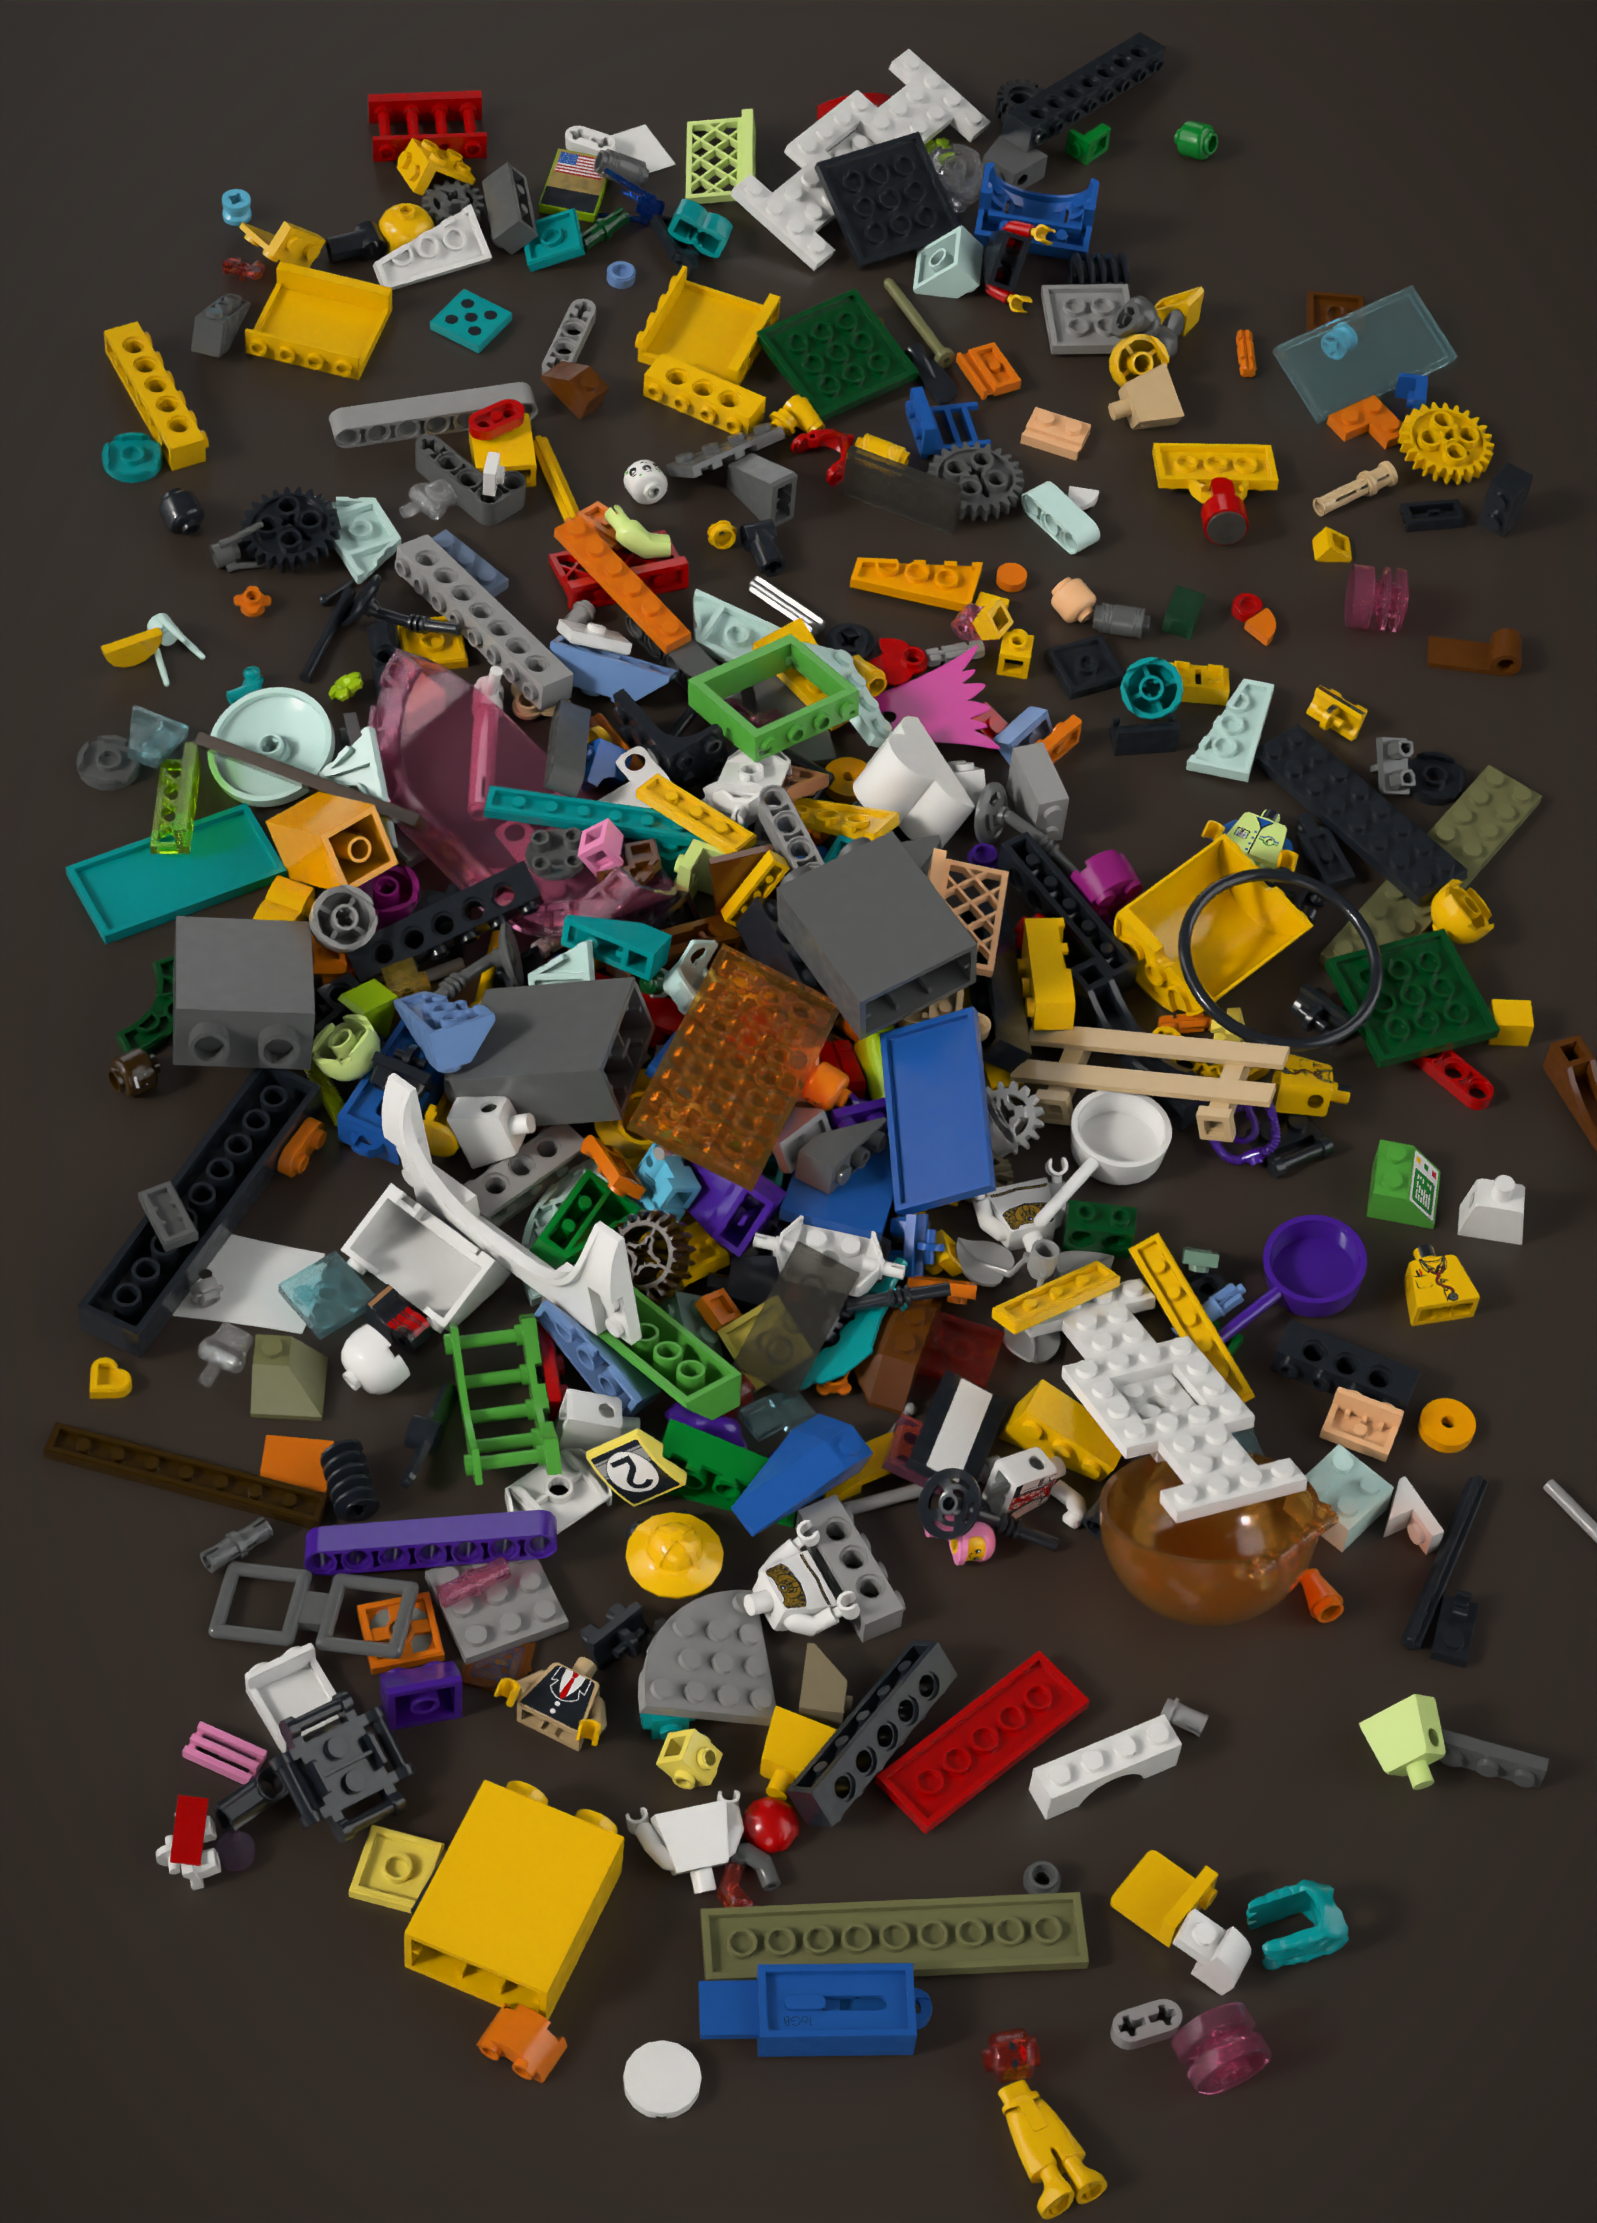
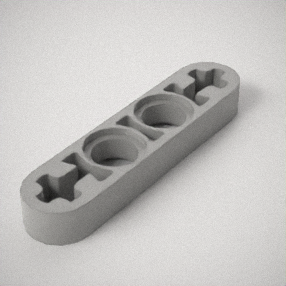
M577 299L570 304L542 363V375L561 361L576 363L595 323L596 306L592 301ZM583 313L582 320L578 319V315ZM578 330L581 333L578 335H570L567 333V331ZM560 349H568L571 351V353L563 355L559 354L557 351Z

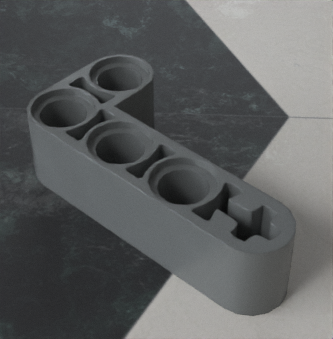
M423 435L416 440L415 466L417 471L480 524L494 526L524 507L526 501V479L520 472H505L503 485H497L495 496L483 495V474L445 442L434 435Z

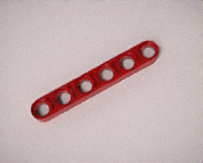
M1452 1050L1437 1053L1435 1058L1421 1057L1411 1060L1468 1108L1478 1111L1484 1110L1490 1105L1494 1094L1493 1085ZM1456 1069L1462 1076L1451 1078L1445 1073V1070ZM1480 1089L1486 1094V1097L1482 1099L1475 1098L1469 1091Z

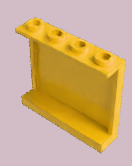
M280 261L276 268L277 283L254 329L246 328L245 330L246 353L359 380L393 310L392 288Z
M683 265L678 275L672 276L667 293L660 296L655 313H650L645 330L639 331L636 337L635 348H638V361L652 365L659 355L664 353L740 386L762 348L757 342L758 336L756 333L778 321L781 297L770 293L762 305L686 280L687 266Z

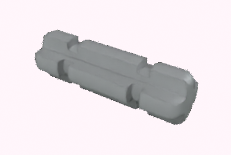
M982 640L969 641V645H966V642L941 646V650L938 647L925 650V655L928 659L927 666H940L941 662L946 664L978 645V648L972 660L982 658L985 655V646Z

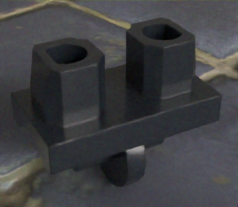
M1307 983L1301 986L1298 998L1290 1009L1291 1013L1303 1021L1302 1028L1305 1031L1310 1032L1315 1029L1320 1034L1328 1033L1340 1027L1353 1017L1349 1014L1345 1005L1337 1006L1333 1003L1325 990L1320 987L1314 989Z
M410 1045L406 1051L396 1048L393 1054L394 1058L376 1051L371 1059L375 1068L370 1083L378 1090L385 1091L388 1076L392 1073L397 1074L416 1088L419 1101L425 1092L432 1094L436 1086L431 1081V1074L422 1071L426 1069L428 1061L419 1057L421 1049L417 1045Z
M636 1601L629 1607L617 1602L608 1609L606 1614L608 1623L600 1628L595 1624H589L580 1632L583 1646L590 1652L592 1661L598 1669L602 1670L614 1659L620 1658L625 1653L631 1658H637L642 1653V1647L639 1642L650 1631L643 1619V1607Z

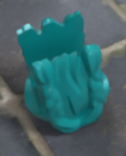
M1303 1879L1296 1885H1286L1281 1889H1275L1248 1903L1246 1922L1250 1930L1297 1913H1303L1314 1924V1927L1298 1931L1286 1937L1273 1939L1263 1944L1262 1951L1264 1952L1263 1957L1265 1959L1262 1960V1964L1265 1969L1275 1970L1283 1965L1308 1963L1309 1960L1332 1954L1346 1944L1349 1940L1348 1926L1342 1911L1334 1902V1888L1331 1885Z

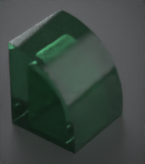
M1177 585L1167 608L1161 631L1191 640L1202 616L1206 594Z

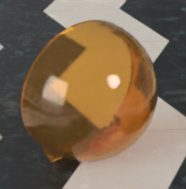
M1247 1452L1258 1466L1276 1461L1259 1454ZM1151 1455L1137 1459L1114 1473L1104 1485L1099 1501L1100 1533L1104 1549L1114 1572L1122 1584L1137 1600L1152 1611L1167 1619L1200 1627H1222L1239 1624L1254 1619L1278 1605L1294 1590L1306 1573L1313 1558L1319 1535L1326 1532L1339 1521L1338 1515L1331 1510V1505L1319 1501L1315 1489L1307 1481L1305 1491L1176 1524L1159 1502L1160 1490L1176 1487L1184 1483L1166 1461L1157 1463Z

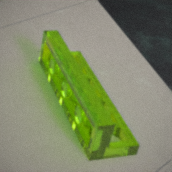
M185 742L183 759H161L150 841L151 854H190L201 770L199 748L194 742ZM181 770V775L174 779L168 774V771ZM176 789L178 791L176 799L170 800L166 797L167 794ZM173 811L176 813L175 819L171 822L166 821L163 817ZM169 833L175 837V842H159L161 838Z

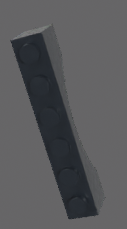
M1096 957L1071 968L1076 1002L1075 1008L1092 1028L1144 1033L1129 1012L1114 978ZM1115 1054L1127 1069L1197 1076L1193 1070L1184 1068L1170 1059ZM1151 1096L1164 1109L1169 1119L1180 1131L1197 1122L1196 1113L1199 1105L1209 1106L1210 1101Z

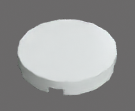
M665 2040L649 2042L636 2049L626 2062L623 2075L625 2096L633 2108L652 2118H656V2116H667L666 2119L674 2118L689 2110L698 2098L702 2081L700 2066L693 2054L680 2044Z

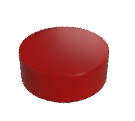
M1239 594L1233 600L1232 615L1237 620L1246 623L1247 620L1263 610V602L1254 594Z

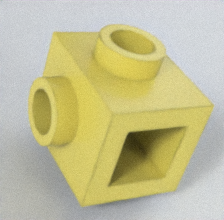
M695 1728L670 1732L666 1737L656 1765L668 1774L678 1787L693 1789L695 1787L711 1785L717 1774V1768L723 1753L711 1743L707 1736L699 1733Z

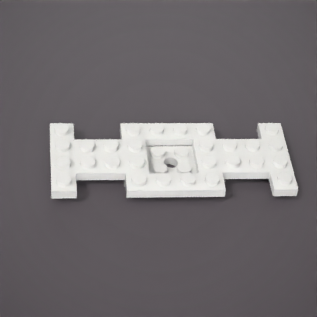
M907 49L892 61L889 70L906 86L877 108L860 91L856 90L786 146L784 153L802 169L774 192L767 189L752 174L732 189L730 196L813 271L831 258L835 251L830 244L817 234L819 230L836 217L814 167L817 162L918 131L925 145L949 124L969 142H972L988 128L991 122L910 49ZM929 154L935 170H937L940 163Z
M1140 1278L1122 1282L1119 1287L1025 1330L1030 1338L1063 1331L1085 1360L1062 1366V1379L1125 1459L1150 1453L1157 1463L1166 1461L1184 1484L1160 1490L1159 1502L1176 1524L1306 1490L1307 1478L1291 1458L1258 1466L1231 1433L1254 1427L1255 1415L1189 1336L1156 1343L1136 1319L1133 1313L1154 1309L1156 1300L1154 1294Z

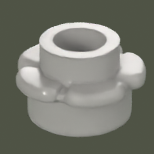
M215 1277L200 1280L189 1289L193 1296L191 1301L194 1304H200L202 1308L212 1306L221 1299L220 1293L224 1287L221 1284L218 1285Z

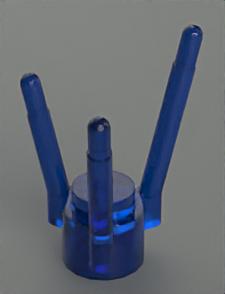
M604 168V173L640 195L638 196L625 189H622L620 192L629 199L638 202L636 212L640 216L629 215L630 222H637L648 226L655 214H663L665 201L657 199L656 195L646 192L609 168ZM600 212L598 217L605 218L611 213Z

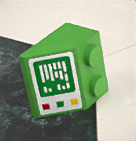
M1380 1139L1373 1162L1366 1217L1433 1229L1441 1171L1413 1145Z

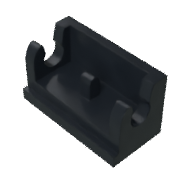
M1168 713L1166 723L1119 726L1120 717H1113L1111 728H1109V736L1114 756L1176 752L1180 734L1179 723H1174L1176 714Z

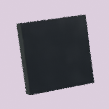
M1101 634L1045 649L1044 657L1069 700L1117 688L1123 682L1125 673Z

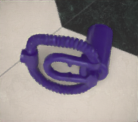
M1271 1102L1270 1108L1264 1107L1270 1121V1130L1272 1131L1270 1142L1264 1147L1259 1146L1245 1151L1242 1155H1234L1226 1151L1220 1141L1209 1140L1212 1147H1214L1213 1149L1216 1150L1215 1152L1218 1153L1219 1157L1221 1156V1159L1233 1165L1247 1163L1254 1166L1263 1163L1267 1154L1270 1155L1277 1149L1281 1142V1132L1273 1102ZM1237 1105L1235 1113H1247L1245 1117L1249 1118L1252 1124V1131L1247 1137H1239L1236 1134L1234 1138L1235 1143L1248 1144L1258 1136L1260 1127L1254 1111L1259 1106Z

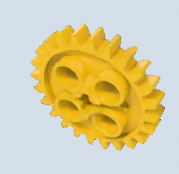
M1432 402L1430 409L1422 404L1420 410L1414 408L1410 415H1406L1399 430L1398 443L1402 444L1400 452L1407 453L1404 460L1415 462L1412 467L1413 470L1422 468V476H1426L1429 473L1433 474V481L1435 482L1439 477H1443L1445 484H1448L1449 480L1453 479L1459 485L1462 478L1469 483L1473 476L1479 478L1481 472L1486 471L1494 454L1492 453L1494 444L1490 442L1492 434L1485 433L1486 425H1477L1479 417L1472 419L1468 417L1469 410L1462 414L1459 412V406L1457 405L1451 410L1445 402L1442 408H1439L1435 402Z

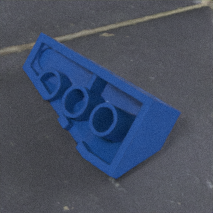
M819 1413L791 1430L733 1504L731 1510L753 1537L858 1474L873 1452L851 1424Z

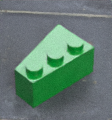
M587 1169L529 1251L555 1270L566 1262L572 1265L578 1261L596 1223L601 1221L619 1234L620 1231L617 1224L627 1222V1215L638 1214L643 1208L628 1197H621L614 1193L607 1186V1182Z

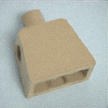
M1166 363L1125 383L1118 391L1120 400L1108 405L1111 418L1117 420L1127 417L1132 430L1175 425L1185 416Z

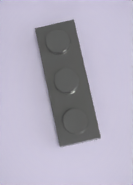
M1441 1729L1446 1753L1438 1761H1441L1444 1765L1474 1770L1485 1777H1499L1513 1781L1521 1787L1540 1788L1547 1772L1548 1758Z

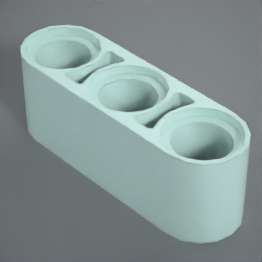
M1046 481L1022 494L1021 504L1027 515L1068 553L1075 554L1099 541L1100 532L1096 523L1052 482Z

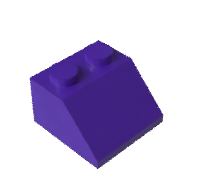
M433 1661L422 1667L411 1669L395 1668L387 1673L380 1674V1694L383 1708L387 1714L385 1716L386 1722L391 1731L462 1718V1678L454 1661L444 1663Z

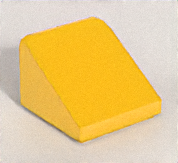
M1325 527L1312 539L1316 561L1350 562L1352 560L1349 537L1329 527Z

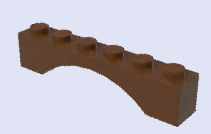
M1578 1034L1550 1043L1543 1069L1597 1152V1063L1589 1048Z

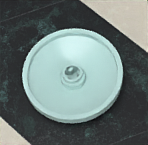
M286 687L265 688L243 696L223 712L211 732V736L319 776V772L328 763H331L335 750L333 726L321 705L308 694ZM207 752L209 767L214 778L230 797L241 803H247L250 806L256 807L279 806L294 801L310 791Z

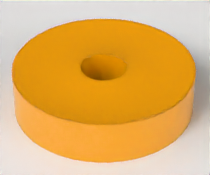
M842 757L831 761L825 769L834 774L835 780L826 791V794L833 800L844 804H853L859 801L853 791V783L865 769L867 763L853 757Z
M1440 1398L1429 1402L1423 1408L1418 1421V1431L1422 1440L1432 1449L1443 1453H1456L1464 1450L1471 1443L1476 1430V1420L1471 1410L1463 1403L1449 1398ZM1444 1423L1449 1424V1425L1451 1426V1428H1447V1427L1443 1426L1442 1424H1444Z

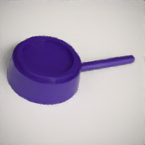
M1323 1215L1299 1216L1278 1226L1269 1236L1263 1251L1264 1271L1269 1290L1218 1330L1219 1336L1225 1344L1276 1302L1294 1314L1313 1318L1330 1316L1346 1308L1358 1294L1367 1267V1254L1360 1237L1345 1223Z

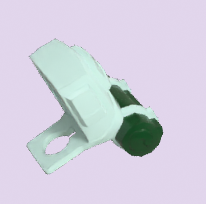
M691 940L680 960L671 970L661 968L650 981L642 978L639 980L642 993L650 995L651 998L670 996L677 1004L678 1010L685 1017L694 1021H710L725 1018L734 1005L732 998L725 988L707 969V964L718 946L715 940ZM705 948L704 954L692 964V954L699 949Z

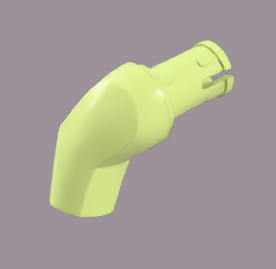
M614 505V509L618 514L611 507L605 512V520L616 531V540L625 548L642 558L671 556V542L668 534L649 533L637 520H630L619 505Z

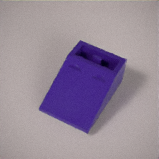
M703 1133L683 1163L684 1166H690L701 1186V1190L687 1210L714 1240L740 1258L753 1247L755 1233H761L782 1203L787 1192Z

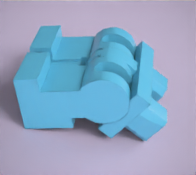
M667 1132L665 1136L659 1133L634 1171L646 1188V1191L639 1200L631 1196L630 1198L643 1209L650 1211L654 1209L663 1210L665 1213L677 1216L676 1221H680L685 1214L684 1209L689 1208L701 1190V1186L690 1166H684L682 1163L689 1151L679 1156L671 1155L663 1160H657L654 1157V1149L666 1143L669 1137L675 1135L672 1132Z

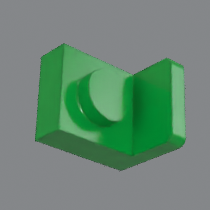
M1101 123L1093 130H1089L1085 135L1074 129L1067 132L1066 153L1081 163L1088 165L1108 150L1111 128Z

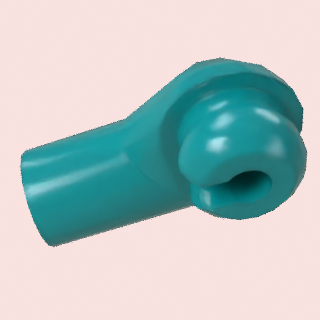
M247 667L243 671L245 679L242 686L226 691V697L230 705L249 693L261 690L264 678L263 675H260L258 667Z

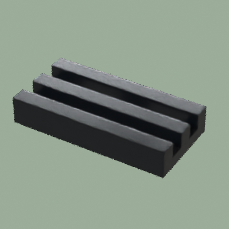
M1458 499L1401 503L1399 509L1400 515H1403L1402 521L1406 524V532L1464 528L1466 522Z

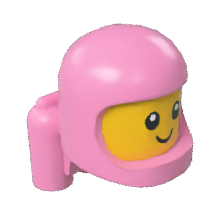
M950 1515L944 1516L948 1521H954L955 1517ZM939 1521L935 1522L943 1531H953V1527L945 1526ZM977 1521L970 1531L962 1537L948 1540L956 1565H964L965 1561H986L992 1556L996 1546L993 1529L988 1524ZM925 1530L926 1537H934Z

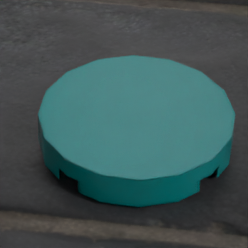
M129 432L119 434L114 437V441L109 444L107 442L104 445L101 454L104 470L112 478L121 482L137 483L146 481L154 477L161 470L163 464L161 445L157 441L155 443L153 440H150V436L144 433Z

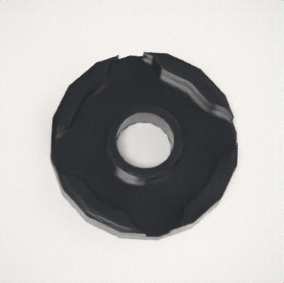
M1440 752L1419 753L1416 758L1408 760V769L1415 773L1416 785L1410 788L1409 795L1417 801L1431 806L1450 804L1456 801L1462 794L1466 782L1465 771L1461 765L1458 767L1454 763L1455 759L1449 755ZM1435 775L1438 776L1441 780L1433 781L1429 779L1427 776Z

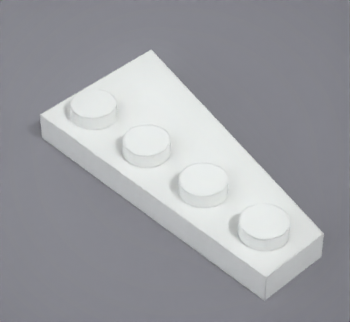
M470 204L454 216L443 220L436 227L420 234L413 241L402 245L374 263L373 268L379 284L395 290L489 262L492 256L473 207Z

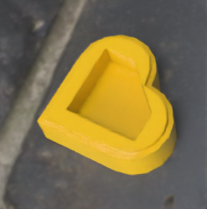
M103 1357L93 1362L90 1372V1399L123 1398L131 1392V1375L128 1371L119 1369L115 1360Z

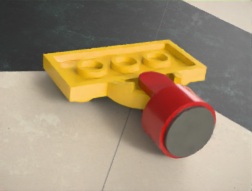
M1153 443L1152 455L1158 487L1170 490L1189 489L1195 499L1204 503L1201 509L1204 534L1214 544L1231 545L1240 541L1247 534L1249 521L1243 500L1247 497L1248 490L1265 491L1277 490L1279 479L1271 445Z

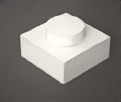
M488 451L483 471V495L495 496L497 485H503L505 466H500V453Z

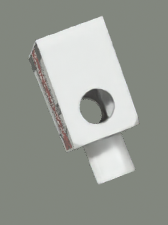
M1038 1447L995 1461L983 1491L982 1499L989 1504L991 1512L999 1515L1006 1513L1008 1518L1014 1516L1017 1519L1048 1500L1056 1479L1066 1474L1065 1464L1058 1456L1049 1459L1041 1448Z

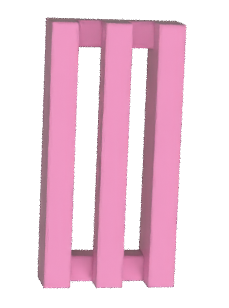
M202 1721L197 1726V1732L193 1733L190 1737L189 1745H185L182 1750L183 1758L243 1785L256 1777L267 1759L266 1750ZM199 1746L217 1754L218 1757L224 1760L232 1761L250 1770L248 1773L198 1751L197 1748Z

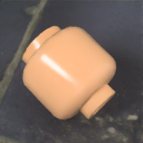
M1067 577L1058 583L1051 592L1053 594L1051 605L1067 623H1073L1077 620L1080 623H1084L1095 612L1093 607L1097 598L1080 578L1071 579Z

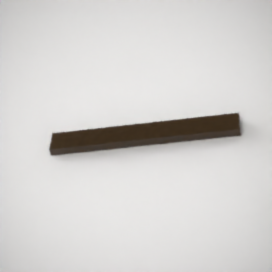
M198 732L194 741L195 744L207 752L312 792H323L373 804L379 817L420 833L426 834L430 827L429 821L418 813L209 734Z
M59 1422L55 1423L43 1450L44 1458L309 1529L321 1526L330 1504V1495Z

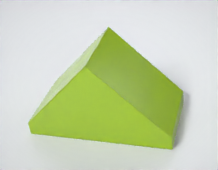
M372 979L341 994L337 999L352 1013L367 1017L375 1031L384 1038L389 1034L395 1011L393 1000L398 999V996L376 979Z

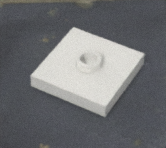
M563 619L558 621V632L570 643L622 655H630L632 643L619 632L608 630L605 626L595 623L585 625Z

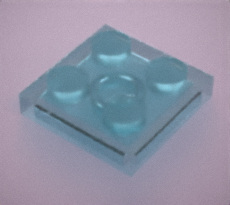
M336 1250L283 1281L278 1286V1292L320 1340L366 1312V1303L375 1296Z

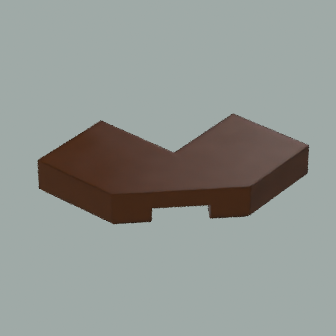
M655 838L623 844L627 866L596 872L603 902L636 896L662 868Z

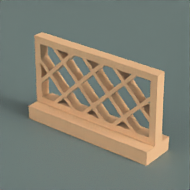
M934 848L927 878L944 900L955 894L963 903L954 909L949 904L948 906L977 943V952L980 951L988 960L987 965L976 963V975L992 978L1009 872L947 859L946 850ZM949 871L962 873L967 880L957 884L949 876ZM985 879L1000 881V885L989 891L981 881ZM973 885L981 895L971 900L963 890ZM987 901L995 911L985 916L977 906ZM969 910L977 920L967 925L959 915ZM984 926L992 936L981 941L973 931Z

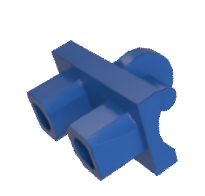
M907 1214L904 1217L891 1219V1236L905 1237L904 1250H890L888 1262L893 1263L897 1257L904 1259L908 1263L905 1277L924 1276L925 1264H934L935 1251H945V1244L935 1243L936 1230L928 1229L929 1214Z

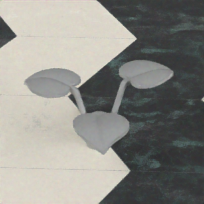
M958 1237L956 1243L957 1258L959 1257L963 1274L972 1282L986 1287L1000 1285L1003 1276L1013 1277L1026 1263L1030 1276L1038 1280L1037 1288L1043 1285L1044 1280L1053 1273L1057 1279L1096 1260L1111 1269L1114 1261L1113 1255L1097 1252L1065 1251L1059 1253V1247L1053 1241L1040 1239L1033 1243L1031 1252H1024L1023 1258L1014 1266L1015 1261L1012 1253L1000 1244L989 1241L966 1240ZM1006 1328L1003 1331V1341L1006 1347L1021 1359L1036 1364L1051 1360L1056 1355L1061 1342L1059 1331L1032 1338L1029 1337L1025 1330L1015 1335Z

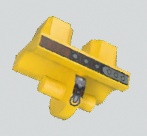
M1320 685L1314 692V698L1306 714L1319 721V727L1327 731L1331 728L1350 741H1353L1357 738L1366 717L1367 709L1359 704H1351L1343 699L1339 692L1334 689L1328 690Z

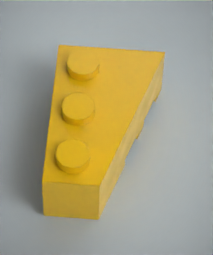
M1027 918L1024 921L1021 958L1016 959L1019 978H1021L1022 997L1025 998L1026 1017H1031L1033 1030H1073L1076 1002L1071 968H1066L1064 955H1068L1069 952L1068 944L1062 943L1063 931L1065 929L1064 918Z

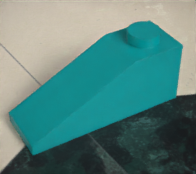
M568 914L564 919L560 945L572 949L582 941L592 940L594 959L650 981L668 961L672 935L643 923Z

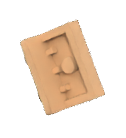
M1338 1387L1319 1437L1386 1462L1398 1433L1404 1411L1390 1403L1379 1402L1363 1396L1358 1391Z

